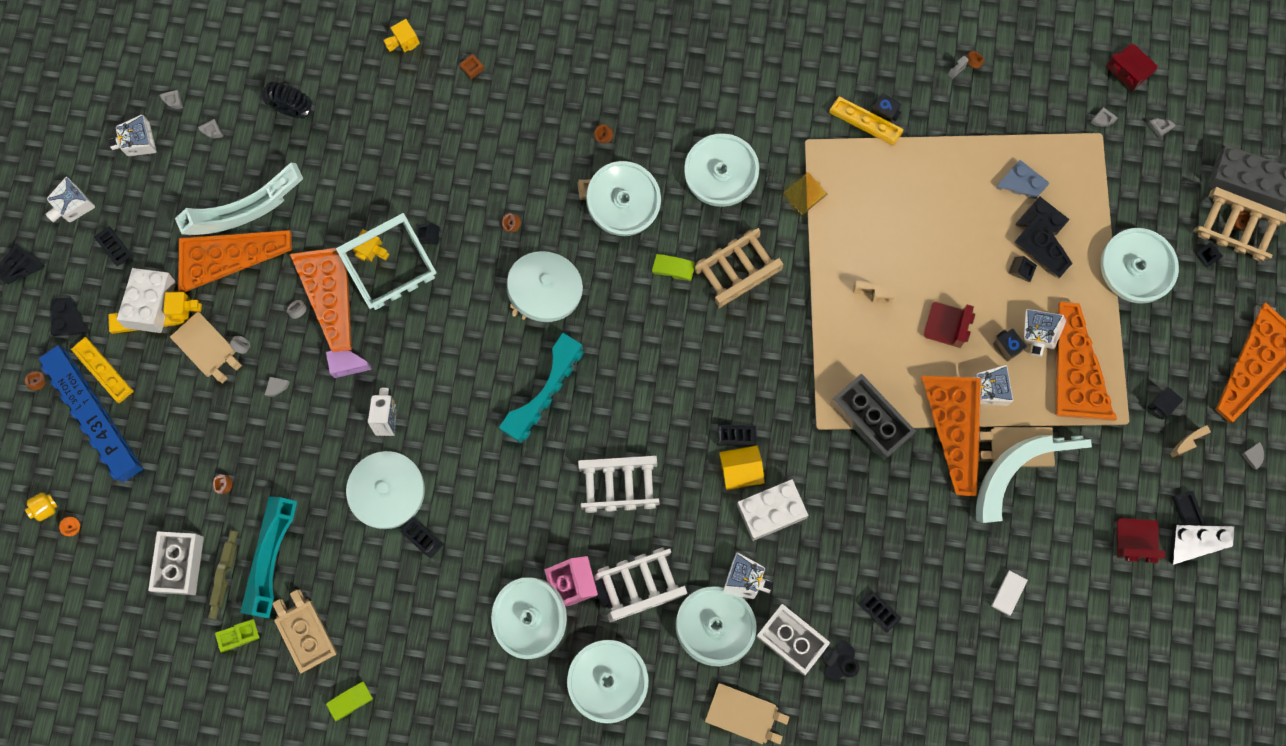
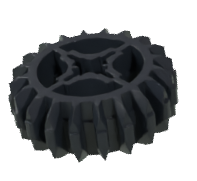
M269 82L264 87L262 100L270 108H273L274 111L297 119H304L310 114L312 101L300 90L288 84L285 85L282 82Z

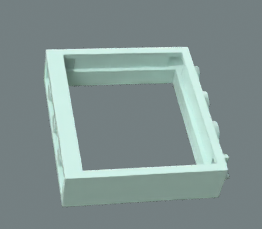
M404 213L336 248L369 309L374 307L376 310L384 306V301L389 298L391 301H394L402 296V291L407 289L410 292L418 288L417 283L423 280L427 283L435 278L434 274H436V271ZM403 223L429 271L372 300L346 252Z

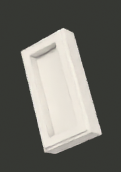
M1009 570L991 607L1011 616L1028 580Z

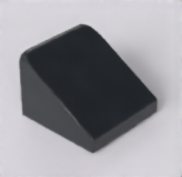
M433 223L417 225L416 236L421 244H438L440 227Z
M1025 256L1015 257L1009 274L1031 282L1037 265Z

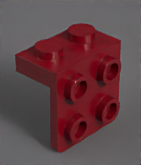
M1130 44L1120 54L1117 52L1106 65L1131 91H1134L1158 68L1135 44Z
M934 302L931 305L923 334L924 337L961 348L964 342H968L971 334L968 328L969 324H973L976 314L973 313L974 306L966 304L964 309H959Z
M1118 519L1117 558H1123L1126 562L1145 560V563L1152 564L1165 559V550H1159L1158 522L1155 520Z

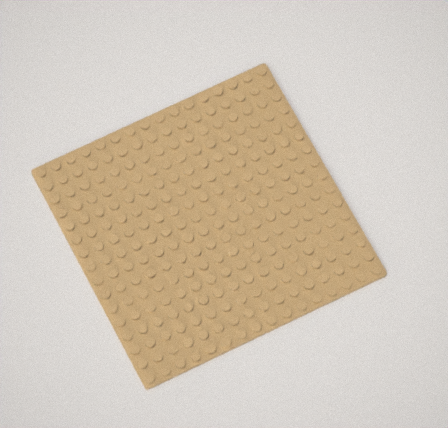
M1102 134L899 137L894 146L879 138L808 139L805 141L817 429H854L831 405V401L861 373L913 428H936L921 376L974 377L977 373L1007 365L1013 402L1008 406L981 404L980 427L1126 425L1129 423L1118 295L1106 284L1100 265L1102 252L1106 244L1112 239ZM1019 160L1023 161L1049 182V185L1039 196L1070 219L1060 232L1054 235L1073 263L1060 278H1057L1014 243L1027 228V226L1023 225L1021 227L1017 226L1016 222L1037 198L1027 197L1024 194H1014L1013 191L1006 189L998 190L996 186ZM1025 256L1037 265L1031 282L1009 274L1015 257ZM856 280L873 283L889 290L894 294L892 303L872 302V295L853 293ZM934 302L959 309H964L966 304L974 306L973 313L976 314L973 324H969L968 328L971 334L968 342H964L961 348L924 337L923 334L929 312ZM1059 302L1080 303L1086 322V329L1093 343L1092 348L1097 356L1105 380L1108 396L1110 395L1111 406L1117 420L1056 416L1057 344L1054 349L1044 347L1042 357L1031 355L1033 345L1027 344L1024 340L1026 309L1058 314ZM1013 328L1027 347L1023 352L1007 362L993 343L997 340L996 335L1005 329L1008 332Z

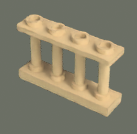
M1218 187L1212 189L1208 197L1213 199L1214 204L1203 227L1198 226L1193 232L1198 233L1197 236L1202 239L1209 240L1210 238L1215 240L1216 244L1220 246H1231L1235 252L1251 254L1255 260L1264 261L1271 259L1273 255L1267 253L1266 250L1276 227L1286 224V214ZM1225 203L1231 206L1232 211L1222 234L1212 231L1211 228L1221 205ZM1245 211L1250 213L1249 216L1251 217L1241 240L1237 241L1229 238L1239 213ZM1263 218L1268 220L1269 225L1257 249L1247 244L1258 219Z
M759 228L755 230L750 229L743 235L744 237L739 240H732L726 248H719L708 259L703 258L696 263L695 273L699 274L703 271L717 292L715 303L718 308H721L782 270L783 263L780 258L775 261L771 260L757 238L760 237ZM751 243L765 263L764 268L760 270L755 269L741 248ZM734 252L749 273V277L744 280L739 279L726 260V257ZM717 262L721 264L733 282L732 287L727 290L726 288L723 289L709 268Z

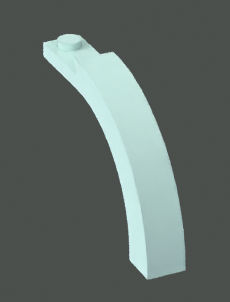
M290 163L261 189L239 201L207 209L186 208L175 220L181 234L187 235L209 234L238 227L265 215L284 202L283 196L302 181L303 177L297 164Z
M1040 435L1025 439L1007 449L992 464L982 481L977 498L976 521L981 523L1002 521V502L1007 485L1015 472L1027 461L1047 452L1092 447L1091 439H1083V435L1071 436V440H1065L1064 437L1053 438L1052 435Z

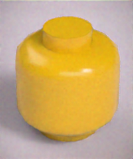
M42 492L27 500L28 508L25 511L30 519L35 518L37 521H43L55 514L57 505L50 494L46 495Z

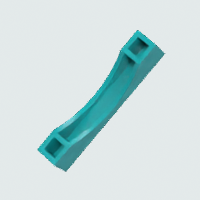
M562 333L552 348V370L545 387L531 402L519 409L510 411L499 427L501 432L518 443H521L522 440L525 441L531 433L530 428L533 424L536 425L542 416L540 413L544 408L547 409L552 402V395L554 392H559L563 385L561 383L565 376L568 377L573 370L572 365L583 356L582 344Z
M282 497L268 498L240 613L269 618L274 600L273 571L281 541L293 521L297 501Z

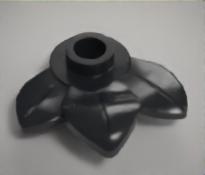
M841 640L838 650L827 649L822 653L823 660L829 666L824 673L828 678L839 680L844 676L851 678L858 674L859 663L854 659L855 650L847 641ZM846 664H851L853 669L847 671L845 668Z

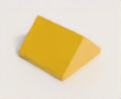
M758 446L719 452L726 490L765 484L762 459Z

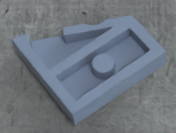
M1019 160L996 188L998 190H1010L1014 194H1024L1027 197L1036 199L1049 185V182L1023 161Z

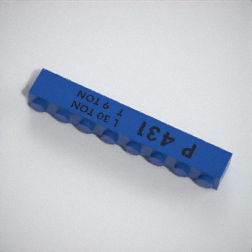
M56 346L39 358L42 363L41 369L47 375H50L52 379L50 380L51 384L61 392L60 398L65 404L70 406L71 410L69 411L71 415L81 423L79 425L80 429L90 437L89 443L94 449L99 451V458L110 468L109 474L114 480L125 482L144 468L67 350Z

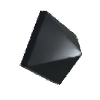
M1212 241L1196 252L1206 267L1211 266L1223 257Z

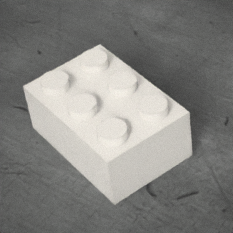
M132 268L117 320L127 329L161 333L165 321V315L163 314L165 292H173L176 281L167 272Z
M793 480L784 482L737 503L752 541L807 519L809 516Z
M157 531L148 591L196 595L204 537L198 534Z
M783 604L780 605L756 636L803 676L807 674L830 644L827 639Z

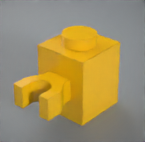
M407 19L390 27L394 36L383 40L389 52L400 45L405 53L408 50H413L420 44Z
M363 229V230L361 231V233L359 234V236L362 235V234H364V233H366V232H368V231H366V230ZM377 236L352 249L355 252V256L362 261L367 259L372 262L375 255L386 261L390 255L386 249L380 247L382 241Z
M165 292L163 314L170 321L181 322L182 320H188L189 311L201 312L202 304L198 300H190L185 292Z

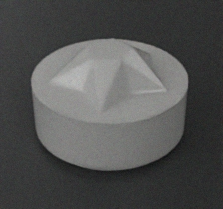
M296 300L288 306L287 313L291 318L296 319L306 312L307 307L301 300Z
M234 336L230 346L234 351L245 354L250 348V343L242 336Z

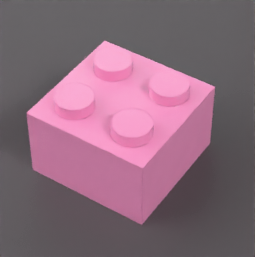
M588 556L571 558L545 569L547 582L559 592L565 606H571L598 595Z

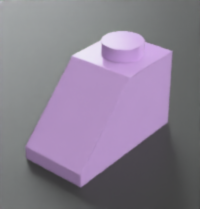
M349 350L326 352L329 371L334 378L372 370L371 365Z

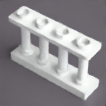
M657 456L578 461L580 472L583 471L586 474L587 503H581V509L585 510L586 513L597 512V509H605V511L611 512L617 511V508L624 507V510H636L638 506H644V509H655L656 505H660L659 499H653L652 470L653 467H657ZM634 468H642L644 470L645 499L634 500L632 478ZM614 469H622L625 474L626 501H614ZM597 470H603V473H605L606 502H595L593 474Z
M664 547L654 550L650 556L642 554L635 557V561L628 563L627 560L617 563V567L612 569L607 566L597 570L598 573L594 576L595 581L603 579L613 606L611 608L612 612L607 615L610 622L673 601L687 594L685 586L679 588L678 585H675L665 557L671 553V549L664 550ZM657 559L668 586L667 592L660 594L659 591L657 592L647 563ZM640 566L650 593L648 595L649 599L643 601L638 597L629 569ZM620 572L631 598V605L623 607V604L620 605L610 577Z

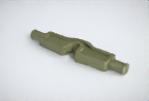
M230 530L228 541L224 544L221 560L216 569L214 587L209 603L211 608L208 618L217 619L219 607H222L228 585L225 576L232 569L237 547L235 542L238 532Z

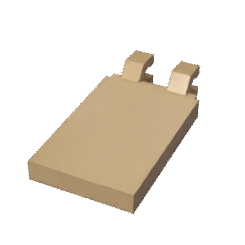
M200 312L193 315L170 336L207 377L212 374L222 384L228 379L219 369L223 363L227 361L236 371L242 366L233 356L236 351L231 348L225 338Z
M994 427L991 429V432H980L979 442H991L992 451H981L979 453V461H992L994 463L1007 449L1034 436L1052 435L1053 437V428ZM1054 451L1038 455L1021 467H1054Z
M296 590L290 593L296 606L287 610L283 599L273 602V606L278 614L276 616L277 619L274 621L301 674L338 653L312 601L305 600L301 590Z
M719 683L705 722L760 744L766 743L767 740L781 744L783 736L770 731L774 720L787 725L790 717L777 712L778 708L775 704Z

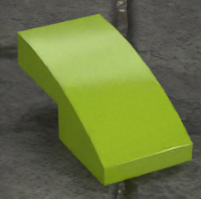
M656 254L652 272L657 275L672 276L674 279L691 281L696 263L682 258Z
M254 619L215 633L221 653L259 639Z
M361 682L326 703V706L336 722L372 701L373 698L365 683Z

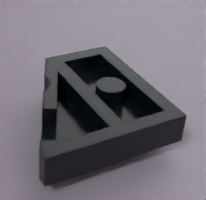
M1039 196L1016 222V225L1028 227L1037 215L1041 213L1053 234L1057 235L1070 219Z
M16 244L0 261V279L6 284H11L43 269L45 265Z
M71 297L52 299V336L90 334V330L86 327L81 313L77 310L74 299Z

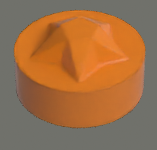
M74 517L64 518L59 524L60 532L68 537L76 535L80 530L79 521Z

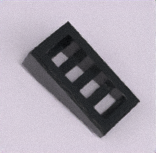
M110 226L94 236L117 267L133 256ZM110 235L113 236V237H112L110 240H108L107 242H105V243L103 242V240H105V239H106L107 237H109ZM116 240L117 243L110 248L107 247ZM119 246L121 247L120 250L112 254V251L114 249H116ZM122 252L126 253V255L121 257L119 260L115 258Z
M717 426L718 446H757L756 426ZM724 431L728 432V440H724ZM731 431H735V440H732ZM739 431H743V441L739 440ZM747 431H751V441H747Z
M412 517L400 531L429 558H432L444 545L441 540L415 517ZM417 525V529L410 535L409 533ZM421 531H423V533L416 540L415 538L419 535ZM429 536L425 543L421 545V543L426 539V537Z
M873 590L857 603L885 633L889 632L902 619ZM873 597L875 601L867 607L865 604ZM879 603L881 607L873 613L871 610ZM884 609L887 611L881 618L877 617ZM891 615L893 618L885 624L884 621Z

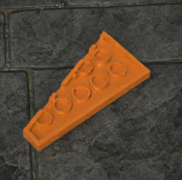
M291 231L179 238L178 292H187L292 251Z
M336 248L290 254L331 351L352 350L348 270Z
M1059 302L1058 314L1064 315L1066 323L1057 341L1056 416L1115 421L1117 417L1113 412L1111 398L1107 394L1105 380L1097 356L1092 348L1093 343L1086 329V322L1080 303Z
M1266 302L1260 308L1215 409L1229 423L1234 422L1286 368V320Z
M921 376L927 398L930 402L939 439L943 446L945 459L948 463L956 495L977 496L982 378Z

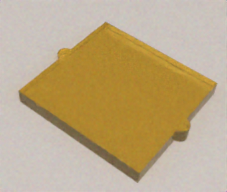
M809 172L784 192V195L790 200L791 206H795L801 215H804L828 195L820 186V182L816 181Z

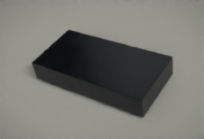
M1193 490L1172 496L1182 524H1206Z

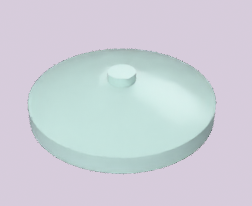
M714 134L701 139L692 147L685 161V179L690 191L702 202L713 206L725 207L743 201L754 190L759 177V162L752 147L743 139L730 134Z
M618 161L605 165L592 177L587 188L586 204L591 218L601 229L613 235L631 236L644 231L655 220L661 205V194L655 178L649 171L636 163Z
M1144 228L1124 230L1115 235L1106 244L1101 255V272L1106 284L1116 295L1129 302L1150 303L1166 295L1177 281L1179 273L1177 255L1171 244L1154 231Z
M539 251L521 257L510 269L507 279V293L513 306L524 316L540 322H553L570 315L578 306L583 291L582 279L576 267L563 256L552 252Z
M391 451L377 452L362 459L352 470L346 488L348 505L353 514L366 525L377 529H392L407 523L420 509L425 494L424 479L419 468L406 456Z
M520 578L507 584L496 597L491 616L492 628L498 643L512 656L521 659H534L545 656L556 648L564 635L567 622L564 601L559 592L550 583L542 579Z
M706 587L693 592L683 601L676 617V633L683 649L698 662L710 666H726L739 661L750 650L756 636V619L749 604L740 596L722 593L724 589L722 587Z
M602 640L586 646L576 655L568 671L567 687L574 706L584 716L596 722L615 723L630 717L640 708L648 691V673L642 658L634 649L622 642Z

